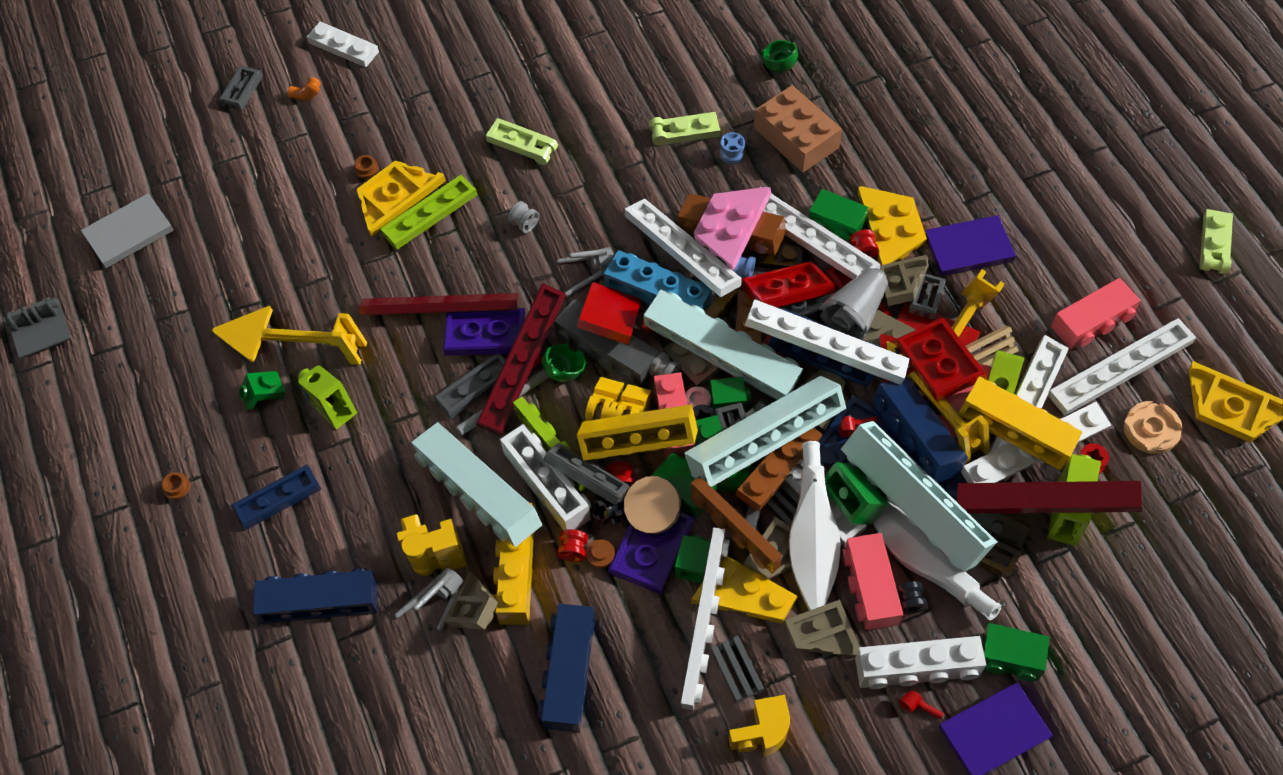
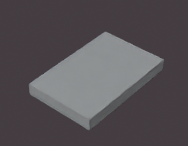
M149 193L81 230L105 268L174 231Z

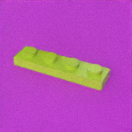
M459 175L380 228L381 233L398 250L476 197L477 191L462 175Z
M523 397L513 402L516 416L531 434H536L546 452L558 443L571 450L565 441L560 442L557 439L553 426L548 421L544 423L541 420L540 412L532 402L528 404ZM572 479L579 492L586 489L585 486Z

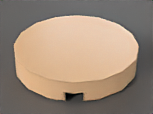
M1144 401L1136 404L1129 410L1123 423L1124 433L1129 442L1137 449L1149 454H1162L1170 451L1177 445L1182 435V423L1177 413L1167 405L1162 403L1158 405L1153 403V401Z
M658 476L644 477L636 481L628 489L624 499V512L627 520L635 529L645 533L659 534L669 530L677 522L680 515L681 498L678 490L668 480Z

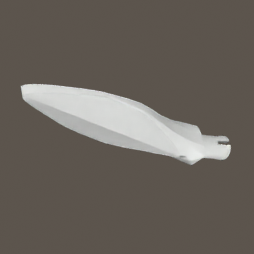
M807 441L802 444L804 468L801 471V490L798 506L789 532L788 543L791 568L809 611L826 604L837 575L841 547L838 526L826 491L824 467L820 463V443L816 441Z
M888 502V507L876 519L873 525L877 533H882L885 546L893 556L907 569L944 588L965 607L971 605L988 620H993L999 614L1001 605L980 590L979 583L967 574L966 571L963 572L952 565L949 557L940 548L931 544L928 536L919 527L911 524L907 519V515L899 507Z

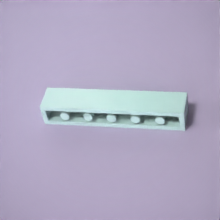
M660 290L644 314V325L731 375L743 377L745 383L776 400L791 393L800 379L803 368L799 367L795 360L788 357L783 358L776 354L775 350L766 344L760 345L752 341V338L745 332H736L729 328L725 321L709 317L700 307L684 303L673 292L667 293Z
M819 376L688 450L684 454L692 477L696 479L700 476L712 487L845 410L846 405L840 384Z
M874 421L859 425L841 448L847 455L848 461L854 466L859 467L867 475L868 481L879 487L887 495L888 501L894 506L899 507L907 515L909 522L919 527L928 536L930 543L940 548L956 568L965 572L975 567L997 543L976 520Z
M438 422L411 442L417 452L414 454V457L423 468L428 466L430 473L438 482L443 480L444 485L453 496L457 494L461 496V502L469 511L475 509L477 511L476 515L485 526L491 524L494 533L501 541L507 539L516 547L542 526L535 508Z

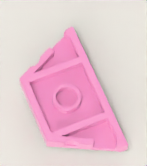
M762 187L713 194L694 231L695 240L702 246L707 247L709 252L715 257L719 256L731 270H734L771 196V188Z

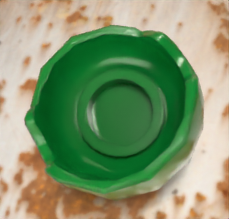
M776 40L769 43L762 50L764 65L772 72L777 73L791 70L798 59L795 43L787 40Z
M568 343L550 346L545 350L542 358V366L547 375L553 380L562 383L570 382L578 377L586 365L583 352L581 350L573 351Z

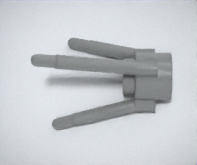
M610 247L570 253L569 257L557 260L558 264L590 260L593 269L600 270L566 291V297L604 276L606 269L614 258Z
M445 568L427 587L398 610L394 617L399 618L412 607L413 610L417 611L435 593L444 599L450 596L451 598L437 627V630L441 631L445 625L444 620L460 590L459 587L463 584L462 578L453 570Z

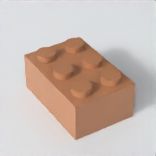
M793 85L755 109L754 129L802 173L833 153L840 146L842 128Z

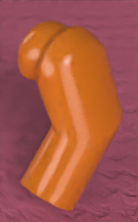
M311 77L302 88L289 86L287 95L289 98L310 101L319 93L320 81L317 78Z

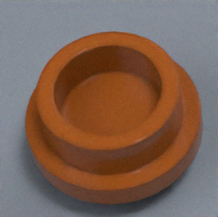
M362 155L356 159L353 169L357 177L368 179L377 174L379 166L377 161L371 156Z
M173 472L164 477L161 489L168 499L177 500L183 498L189 492L191 484L186 475Z
M602 539L591 542L586 549L588 562L597 568L610 565L615 556L613 545Z

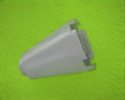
M868 268L826 299L819 307V310L822 309L823 311L820 315L823 322L829 327L863 339L867 335L888 286L885 273L877 268Z

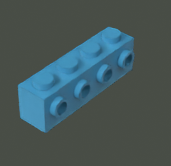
M618 250L604 273L606 287L641 298V303L648 306L651 305L660 290L667 293L673 292L684 303L690 306L696 305L702 310L704 308L708 309L712 303V290L703 282H696L686 278L679 272L664 269L657 263H649L639 259L632 253Z

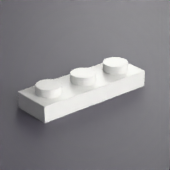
M319 22L307 36L310 44L363 67H367L379 53L377 45L323 22Z

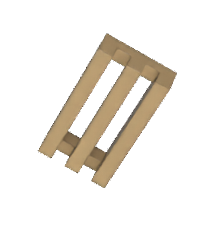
M1004 326L966 345L971 353L1004 337V340L974 354L973 356L976 360L1005 346L1006 348L1000 351L1010 354L1018 352L1017 346L1013 344L1015 339L1010 335L1012 329L1009 326ZM996 353L978 361V363L990 366Z

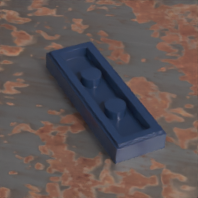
M307 464L232 504V507L243 528L247 530L321 490V487Z

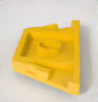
M394 161L357 188L370 236L373 237L381 231L380 228L406 212L446 181L445 176L439 172L436 175L426 173L424 168L408 166L406 163Z
M863 186L858 187L857 194L860 204L869 207L866 223L868 230H872L875 234L876 240L874 243L879 247L880 252L877 255V259L880 265L893 263L898 259L902 260L911 251L925 245L927 238L913 197Z
M1194 361L1189 366L1188 372L1197 420L1249 443L1283 420V399Z

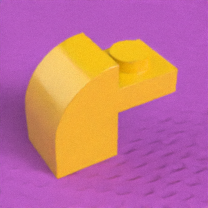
M785 695L754 701L753 710L757 725L729 730L731 750L739 749V752H750L757 749V745H761L765 757L775 753L783 745L790 724V715Z

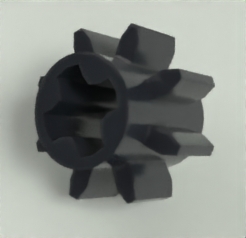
M595 494L597 500L590 502L592 517L600 521L601 526L608 523L614 525L621 522L619 516L625 514L624 498L614 505L598 494Z

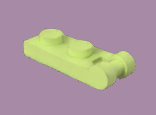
M716 112L669 119L655 117L649 121L650 130L653 132L652 140L655 145L720 137Z
M499 118L496 119L486 134L487 142L535 159L540 165H546L550 160V153H554L558 147V143L550 137Z
M1209 209L1205 211L1203 215L1200 270L1209 271L1214 269L1218 270V273L1227 275L1229 273L1232 263L1230 259L1232 213Z

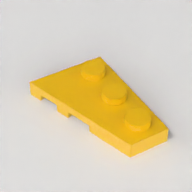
M728 556L721 557L720 567L725 568L722 586L716 585L714 595L720 597L718 609L746 613L750 617L782 624L796 602L797 595ZM703 582L692 597V604L699 605Z

